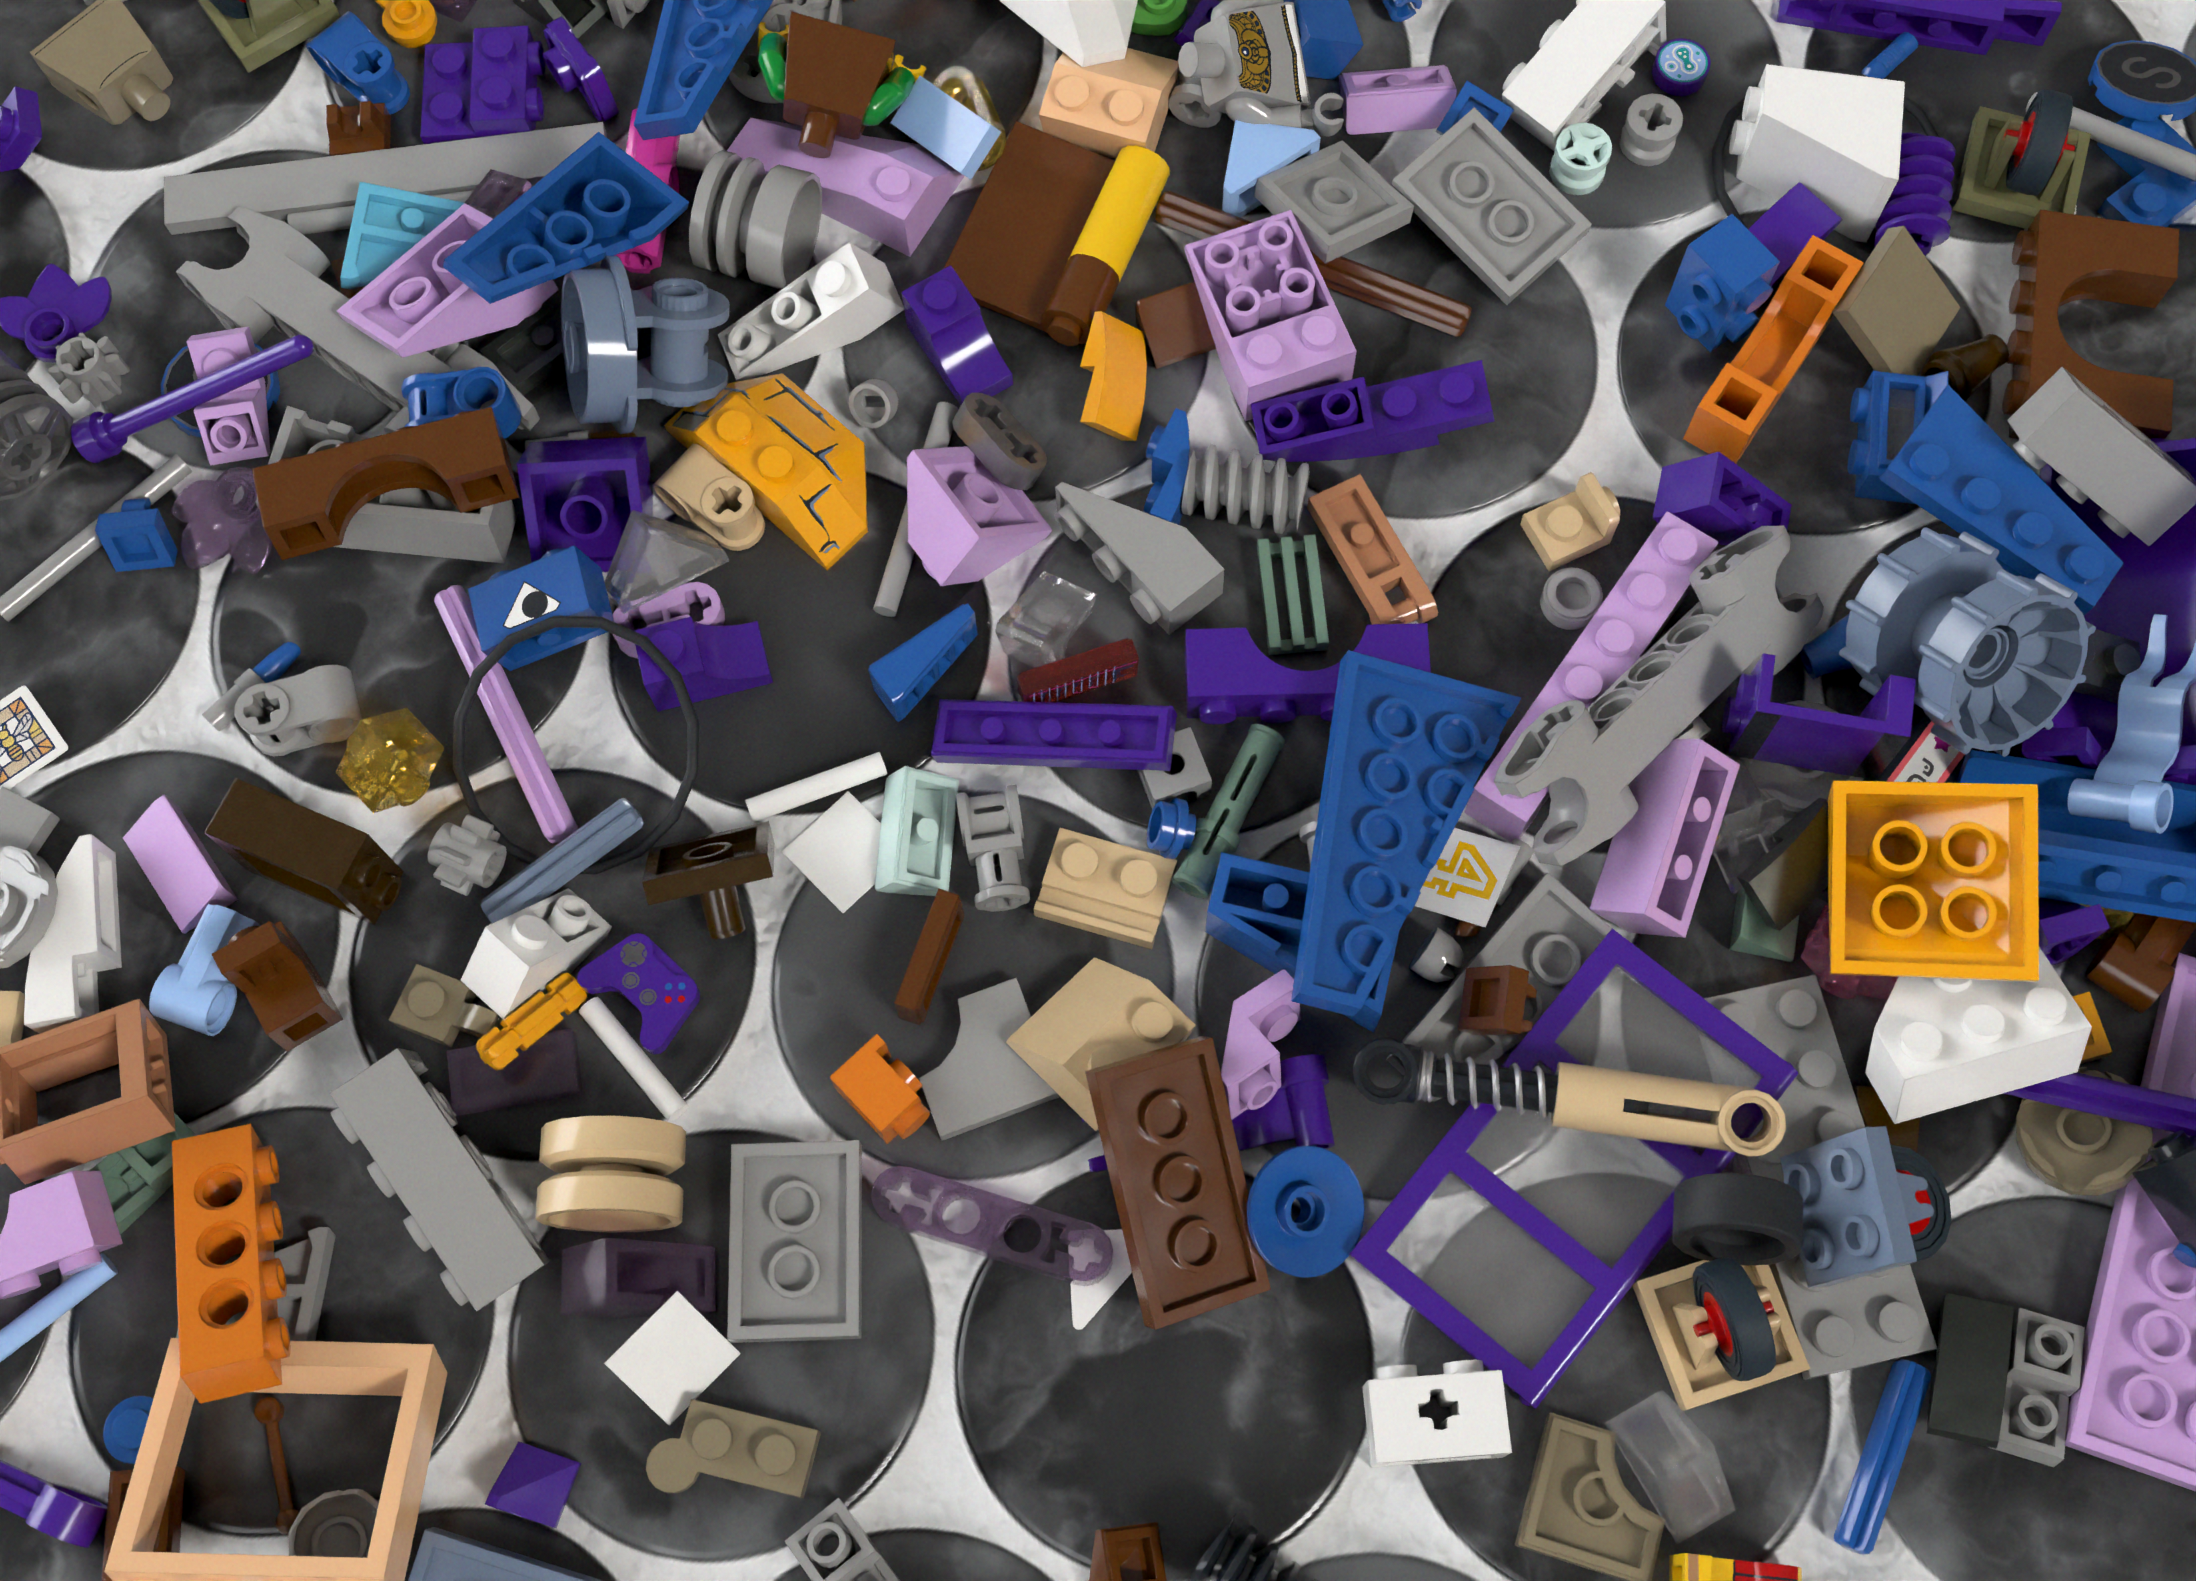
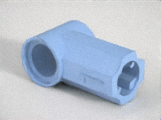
M208 904L179 963L167 966L155 981L149 1000L151 1014L208 1036H215L220 1033L228 1023L235 1008L237 989L233 983L221 974L212 953L228 945L230 938L237 932L251 926L261 925L232 909L217 904Z

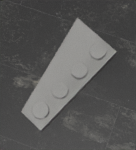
M1546 873L1524 896L1402 1042L1404 1044L1422 1046L1421 1052L1423 1050L1427 1053L1432 1051L1433 1054L1437 1055V1058H1441L1448 1053L1451 1059L1464 1062L1469 1056L1477 1064L1486 1065L1492 1059L1495 1061L1507 1050L1522 1041L1528 1032L1508 1035H1473L1458 1030L1466 968L1512 965L1528 970V984L1537 990L1536 998H1526L1523 1020L1532 1022L1533 1027L1612 928L1593 911L1589 910L1583 902L1551 874ZM1614 968L1603 982L1615 975L1619 970ZM1390 1054L1386 1060L1404 1075L1405 1067L1401 1059L1394 1054ZM1435 1097L1432 1101L1435 1102L1441 1098Z

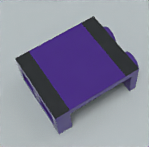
M1763 653L1751 674L1743 673L1741 675L1736 697H1728L1722 719V732L1731 734L1730 756L1876 780L1911 737L1916 679L1890 675L1858 717L1770 702L1776 655Z

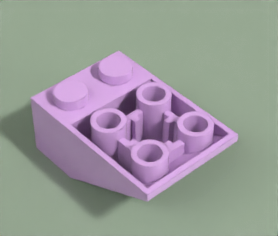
M1292 210L1185 245V253L1225 377L1245 421L1253 419L1251 403L1352 380L1357 351Z

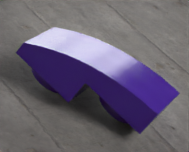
M1800 182L1781 197L1748 229L1780 261L1770 283L1773 289L1785 277L1812 235L1825 240L1842 221L1840 216Z

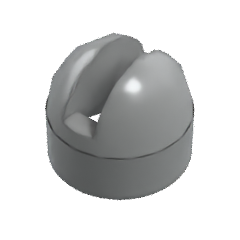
M876 378L866 380L856 386L850 393L848 405L850 413L856 422L866 428H878L894 417L898 410L899 399L896 389L888 381ZM865 396H881L883 401L866 404Z
M1436 927L1416 952L1409 968L1423 978L1436 983L1449 981L1455 975L1446 964L1448 963L1458 968L1462 967L1464 954L1460 945L1453 937Z

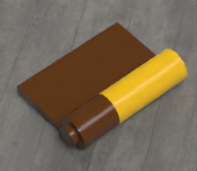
M1016 121L944 268L952 266L977 304L1045 331L1055 341L1063 345L1077 346L1078 344H1086L1094 313L1097 311L1106 312L1170 175L1169 166L1157 153L1141 146L1128 145L1123 147L1114 161Z

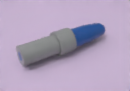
M292 642L284 643L253 669H247L234 681L235 685L208 708L202 716L217 731L223 729L235 718L234 709L238 697L247 688L256 684L276 681L301 654L300 647Z

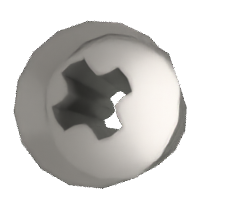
M1210 444L1201 459L1196 458L1195 449H1193L1184 486L1181 506L1182 513L1191 516L1200 501H1203L1205 518L1209 520H1214L1221 508L1226 506L1228 523L1237 525L1245 511L1248 510L1253 529L1259 530L1268 515H1272L1275 533L1283 534L1292 519L1295 520L1298 531L1310 474L1309 464L1301 463L1292 478L1288 477L1286 460L1283 458H1279L1271 472L1267 473L1264 469L1262 454L1256 453L1248 467L1242 468L1238 449L1232 450L1224 464L1218 461L1216 445Z

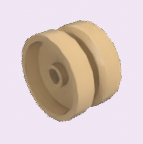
M580 1116L562 1118L546 1123L541 1128L539 1161L552 1171L561 1174L546 1179L538 1186L535 1219L541 1224L556 1228L591 1232H643L678 1226L682 1223L684 1190L671 1179L662 1176L673 1173L685 1164L686 1131L681 1126L667 1121L628 1116Z

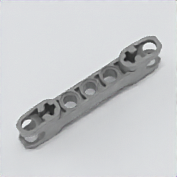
M238 206L228 218L237 226V232L250 245L243 260L231 268L220 270L202 266L195 261H186L176 271L184 285L214 313L224 328L229 330L249 326L255 344L271 328H274L288 339L296 335L309 337L314 345L311 355L397 413L384 428L387 434L409 423L408 401L403 397L401 388L404 379L419 373L438 374L469 370L476 367H489L498 371L504 378L521 409L522 416L518 426L519 429L530 431L540 420L534 405L501 374L495 364L467 345L460 344L444 363L427 351L402 358L344 321L337 310L350 299L319 279L320 275L331 265L330 261L311 240L284 221ZM496 399L485 402L480 409L491 406Z
M1761 526L1727 546L1712 552L1694 569L1689 577L1699 602L1588 708L1579 700H1570L1557 704L1541 714L1521 733L1515 745L1499 766L1494 783L1502 796L1511 794L1520 798L1537 793L1548 787L1551 798L1549 815L1541 829L1536 833L1532 847L1539 863L1562 866L1582 856L1600 843L1614 837L1633 818L1638 810L1639 805L1628 784L1737 677L1740 679L1743 673L1751 674L1763 653L1776 655L1773 674L1775 675L1802 650L1807 639L1821 620L1824 606L1817 593L1812 595L1793 593L1778 599L1775 588L1776 573L1783 559L1789 553L1791 538L1785 526Z

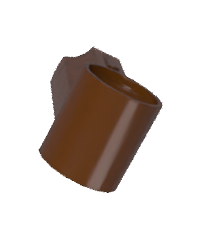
M2133 913L2122 931L2116 932L2100 949L2088 966L2085 977L2141 1014L2156 1001L2169 984L2175 973V968L2171 964L2195 930L2196 923Z

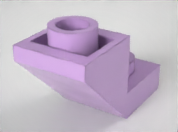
M249 326L192 335L186 341L198 379L257 353ZM264 377L196 406L193 410L210 466L269 456L270 442Z
M1282 969L1233 1001L1221 1069V1077L1231 1120L1247 1109L1255 1110L1264 1106L1273 1098L1277 1089L1281 1087L1280 1052L1271 1042L1285 1037L1291 1032L1296 1023L1301 1020L1300 1003L1291 1001L1294 979L1285 969Z

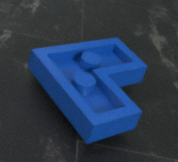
M2125 116L2116 123L2196 155V149L2161 117H2158L2156 122H2144ZM2097 143L2098 147L2133 178L2105 199L2097 211L2105 219L2168 227L2196 205V181L2102 143Z

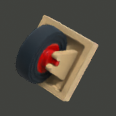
M1729 1257L1718 1258L1712 1261L1701 1260L1639 1280L1633 1284V1289L1680 1412L1810 1369L1769 1265L1745 1266L1740 1265L1734 1258Z

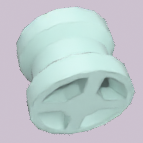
M1583 122L1571 124L1562 130L1556 141L1555 152L1552 156L1549 170L1551 180L1558 189L1567 194L1584 195L1591 193L1600 186L1604 179L1606 165L1610 160L1612 143L1606 132L1594 124ZM1574 159L1575 162L1581 163V164H1583V165H1577L1576 163L1572 162L1571 160Z

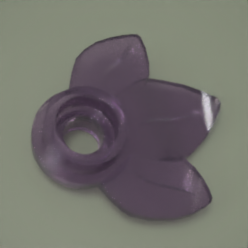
M245 467L231 468L222 473L216 481L198 480L184 488L178 495L171 512L176 518L188 523L183 531L181 548L186 565L190 569L204 568L225 557L228 553L245 571L253 575L257 574L265 564L273 544L263 528L260 510L255 503L257 493L251 469ZM242 486L244 491L243 497L240 502L233 504L234 495L238 488Z

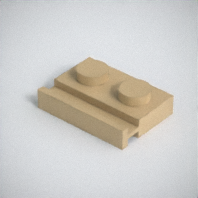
M1059 828L1042 881V888L1034 906V916L1152 949L1171 889L1172 878L1177 869V860Z

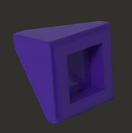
M518 1441L490 1490L485 1505L557 1528L581 1463Z

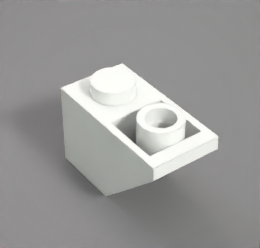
M568 888L486 926L461 981L502 1019H505L537 992L542 991L546 994L548 992L545 989L546 985L560 974H571L608 936L612 926L598 915L586 901L579 898Z

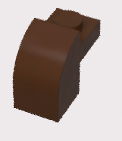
M268 921L261 926L245 928L233 935L228 945L212 953L221 974L245 993L266 1035L287 1052L343 1020L313 963L293 934L281 921L276 924Z

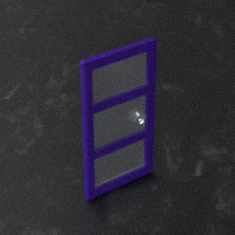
M1613 928L1501 1066L1509 1068L1510 1065L1516 1062L1521 1070L1532 1071L1539 1065L1543 1073L1555 1074L1558 1063L1566 1062L1740 1087L1748 1086L1769 1094L1776 1101L1779 1100L1799 1074L1790 1062L1783 1060ZM1649 1102L1648 1112L1711 1121L1710 1110ZM1480 1103L1474 1109L1470 1104L1349 1256L1474 1360H1482L1485 1369L1488 1371L1502 1370L1503 1384L1519 1396L1522 1404L1536 1409L1673 1235L1675 1187L1689 1178L1704 1174L1721 1173L1735 1156L1736 1152L1551 1127V1113L1543 1119L1538 1111L1526 1110L1525 1113L1520 1115L1517 1108L1503 1107L1497 1112L1494 1105ZM1745 1103L1733 1112L1731 1127L1737 1137L1749 1138L1764 1117L1760 1107L1755 1103Z

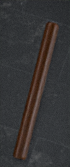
M1165 191L1162 194L1155 211V219L1158 223L1200 239L1253 223L1172 191ZM1311 251L1323 280L1330 289L1455 337L1461 336L1468 325L1472 308L1466 303L1342 256L1324 263Z

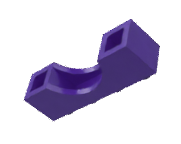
M1427 623L1367 625L1359 644L1353 650L1357 653L1431 673ZM1247 628L1186 629L1185 678L1187 718H1200L1202 722L1207 724H1226L1234 721L1236 717H1260L1265 722L1284 723L1294 720L1296 716L1321 715L1322 719L1332 721L1340 662L1320 670H1294L1281 666L1266 657L1253 642Z

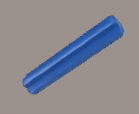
M1900 1359L1892 1364L1834 1533V1541L1837 1544L1857 1554H1870L1874 1549L1931 1380V1372L1928 1369L1909 1360Z

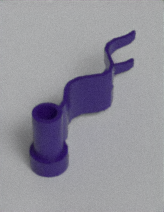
M1311 1054L1280 1061L1281 1087L1277 1089L1273 1098L1264 1106L1255 1110L1247 1109L1232 1119L1239 1151L1295 1139L1296 1146H1316L1324 1149L1335 1146L1324 1085L1330 1082L1325 1056ZM1105 1155L1088 1159L1090 1172L1108 1171Z

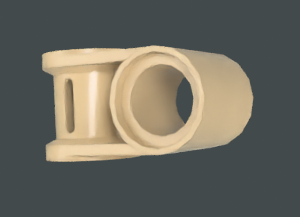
M692 444L652 485L659 498L673 512L684 520L691 521L720 543L721 546L729 550L742 551L751 548L759 542L764 534V518L761 511L754 505L755 499L750 486L725 468L711 453L700 445Z

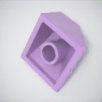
M968 446L915 449L907 457L908 542L922 560L926 572L937 580L940 586L979 581L1044 540L1051 533L1052 528L1023 490L1013 489L1002 484Z

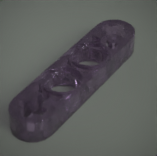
M896 1166L889 1168L877 1177L872 1186L871 1200L876 1213L884 1223L895 1229L1079 1286H1090L1099 1283L1108 1275L1113 1266L1114 1253L1110 1238L1103 1229L1092 1223L911 1167ZM903 1182H909L913 1196L927 1202H931V1190L942 1191L933 1204L932 1224L921 1223L927 1214L923 1208L905 1204L900 1213H893V1205L885 1197L888 1189L898 1191ZM960 1199L970 1200L980 1209V1220L977 1226L964 1234L950 1231L944 1223V1213L947 1207ZM1020 1218L1033 1220L1042 1231L1041 1240L1037 1247L1026 1253L1011 1250L1004 1240L1005 1231L1009 1224ZM1052 1228L1064 1229L1059 1239L1060 1243L1080 1247L1084 1238L1094 1240L1095 1252L1103 1256L1100 1263L1089 1262L1085 1271H1078L1075 1269L1074 1257L1055 1250V1263L1043 1261L1052 1245Z

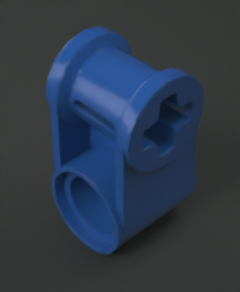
M347 11L306 44L309 53L322 70L335 83L342 85L359 102L385 103L390 115L398 112L407 104L410 97V87L403 75L394 68V58L391 52L352 12Z
M476 367L469 370L438 374L419 373L407 377L401 384L402 395L408 401L409 423L404 427L419 426L446 419L464 411L480 410V407L485 402L496 399V401L489 407H492L504 439L513 434L521 422V409L514 395L498 371L489 367Z

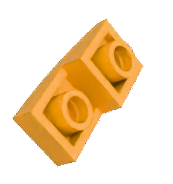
M1097 311L1093 316L1080 367L1093 372L1080 422L1121 441H1136L1146 390L1147 361L1143 331L1109 314Z

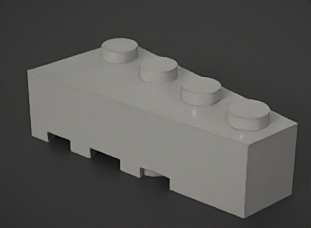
M287 406L268 464L275 463L282 458L299 457L334 448L344 442H357L368 439V437L356 434L352 426L331 420L329 424L310 419L306 411ZM419 488L397 489L375 497L360 508L346 529L342 545L334 547L505 563L518 514L512 500L460 513L449 500L438 493ZM257 498L255 503H256V505H257L258 508H259V503H258V498Z
M397 1048L329 1093L338 1105V1108L331 1112V1116L346 1139L351 1144L361 1140L375 1160L367 1166V1169L380 1190L388 1198L396 1193L411 1214L403 1222L417 1245L424 1252L432 1247L435 1249L447 1267L445 1271L440 1273V1277L451 1296L460 1306L470 1301L474 1309L478 1311L546 1265L550 1260L508 1194L501 1187L495 1190L489 1182V1179L493 1177V1173L478 1147L465 1134L459 1137L453 1126L458 1124L455 1118L457 1114L445 1095L441 1092L439 1093L430 1082L423 1084L418 1077L428 1070L419 1054L415 1051Z

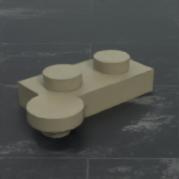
M691 1399L680 1439L669 1438L659 1442L651 1450L647 1458L646 1472L655 1488L666 1493H680L689 1489L696 1482L699 1474L704 1473L804 1499L821 1432Z

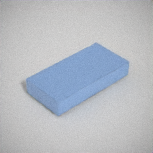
M922 76L918 77L909 96L902 103L890 122L969 179L973 178L1001 134L1000 130Z

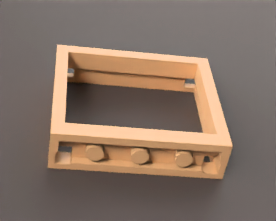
M171 1338L104 1572L112 1581H405L448 1374L434 1344L290 1341V1356L281 1359L282 1385L253 1391L257 1393L402 1396L367 1558L153 1552L195 1399L191 1390L180 1377L179 1338Z

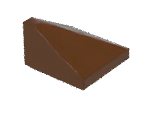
M1158 1522L1096 1530L1089 1581H1167Z

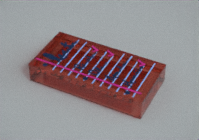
M1126 638L1019 673L1017 682L1021 702L1055 703L1137 676L1139 657L1132 639Z

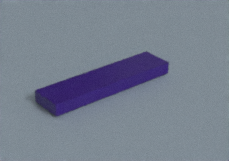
M940 699L931 756L937 763L1170 771L1177 713L1173 706Z

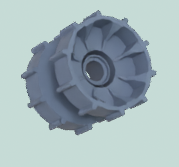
M1924 527L1921 530L1920 537L1901 545L1888 556L1880 553L1877 557L1879 564L1865 580L1855 600H1848L1846 602V608L1851 611L1846 627V647L1840 650L1839 655L1851 662L1853 668L1863 677L1859 686L1873 696L1876 695L1890 675L1916 679L1914 704L1923 708L1924 713L1934 723L1931 733L1961 753L1968 754L1972 748L1984 751H1995L2006 757L2010 752V747L2029 739L2043 727L2050 730L2054 724L2052 719L2067 702L2077 683L2085 682L2086 675L2082 674V670L2087 657L2088 638L2095 632L2096 627L2085 621L2083 613L2074 603L2078 596V593L2042 573L2038 574L2035 580L2022 576H2015L2005 571L1995 560L1999 550L1967 532H1963L1959 538L1946 534H1938Z

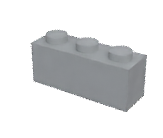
M2063 367L2008 419L2011 427L2019 437V440L2013 445L2017 452L2038 470H2041L2048 464L2061 475L2056 479V482L2078 503L2083 504L2090 498L2102 509L2097 515L2112 531L2122 538L2132 532L2150 546L2196 504V481L2191 474Z

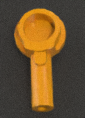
M374 0L384 9L382 24L386 33L401 46L406 48L422 47L434 37L437 14L429 0Z

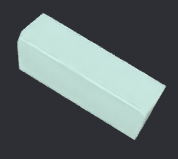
M907 766L902 767L887 777L875 878L876 891L936 896L938 888L949 891L957 807L956 793H958L959 779Z

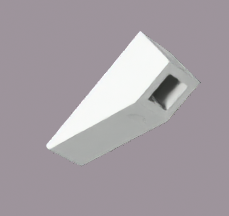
M848 242L718 334V337L736 381L754 379L861 340L903 311L904 306L885 263Z

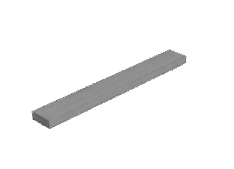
M598 122L164 177V224L171 235L237 227L228 217L238 206L285 221L289 213L355 205L360 182L429 196L509 185L512 192L529 190L596 133L600 132L607 137L604 123Z

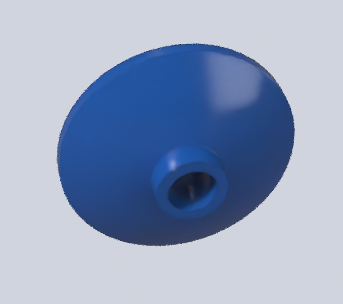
M1296 1146L1276 1154L1258 1172L1251 1186L1247 1201L1248 1230L1258 1253L1273 1268L1291 1276L1316 1277L1337 1268L1348 1258L1361 1235L1365 1211L1361 1186L1350 1166L1338 1155L1327 1149L1316 1146ZM1296 1198L1300 1203L1301 1211L1298 1218L1292 1221L1291 1206Z

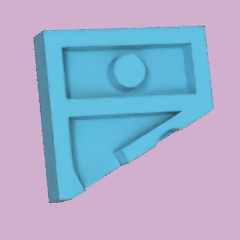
M360 182L340 276L341 288L354 289L367 286L463 204L473 208L474 204Z

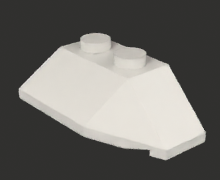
M1138 0L999 1L1081 67H1087L1125 59Z

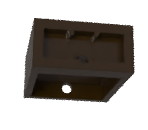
M235 778L204 832L247 871L372 925L376 924L382 911H387L393 906L400 893V878L404 871L369 834L238 778Z

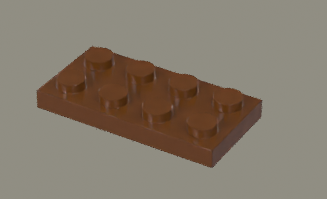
M1200 1036L1085 1071L1144 1325L1157 1330L1271 1290L1264 1259L1254 1246L1248 1230L1247 1201L1249 1193L1213 1038Z

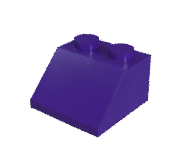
M646 436L530 442L517 462V470L531 562L540 560L545 553L551 550L569 548L575 545L600 566L602 572L650 570L652 566L653 488Z

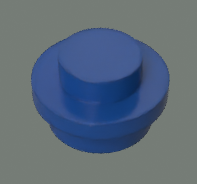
M1173 798L1170 803L1158 801L1151 812L1147 828V845L1149 849L1160 851V855L1164 858L1175 859L1181 849L1188 850L1193 842L1196 830V817L1194 814L1189 813L1186 800Z
M147 1396L127 1398L116 1405L108 1415L104 1425L103 1438L108 1452L115 1459L124 1463L135 1464L154 1398Z

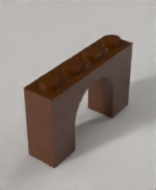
M2040 209L2028 230H2021L2018 233L2012 251V264L2019 266V279L2014 283L2009 299V313L2016 315V327L2012 331L2007 343L2009 358L2006 363L2013 364V374L2005 389L2002 403L2003 414L2010 415L2011 417L2063 367L2149 439H2166L2172 431L2174 380L2107 370L2084 360L2068 345L2063 337L2058 322V307L2076 300L2091 299L2156 308L2178 278L2179 229ZM2009 423V438L2019 439Z

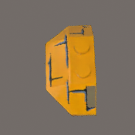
M783 373L728 383L727 387L715 398L700 401L695 406L683 407L664 425L666 430L687 449L692 444L700 445L711 453L725 468L745 481L753 492L754 505L761 513L825 570L828 571L868 532L864 442Z

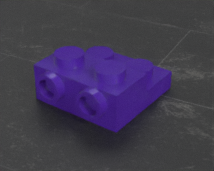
M528 26L474 28L473 42L425 44L420 134L424 144L534 131L536 129V121H543L544 102L541 89L537 87V75L545 74L546 62L543 58L544 48L542 42L533 40Z

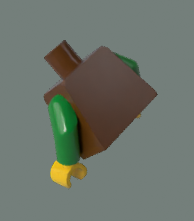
M792 11L789 25H785V30L781 32L767 30L766 22H760L758 25V62L769 93L777 102L784 104V120L803 126L798 148L806 155L815 158L830 157L836 135L855 140L861 137L865 126L879 125L905 102L918 77L924 76L926 67L920 65L919 69H909L902 64L904 57L899 54L895 56L893 62L895 39Z

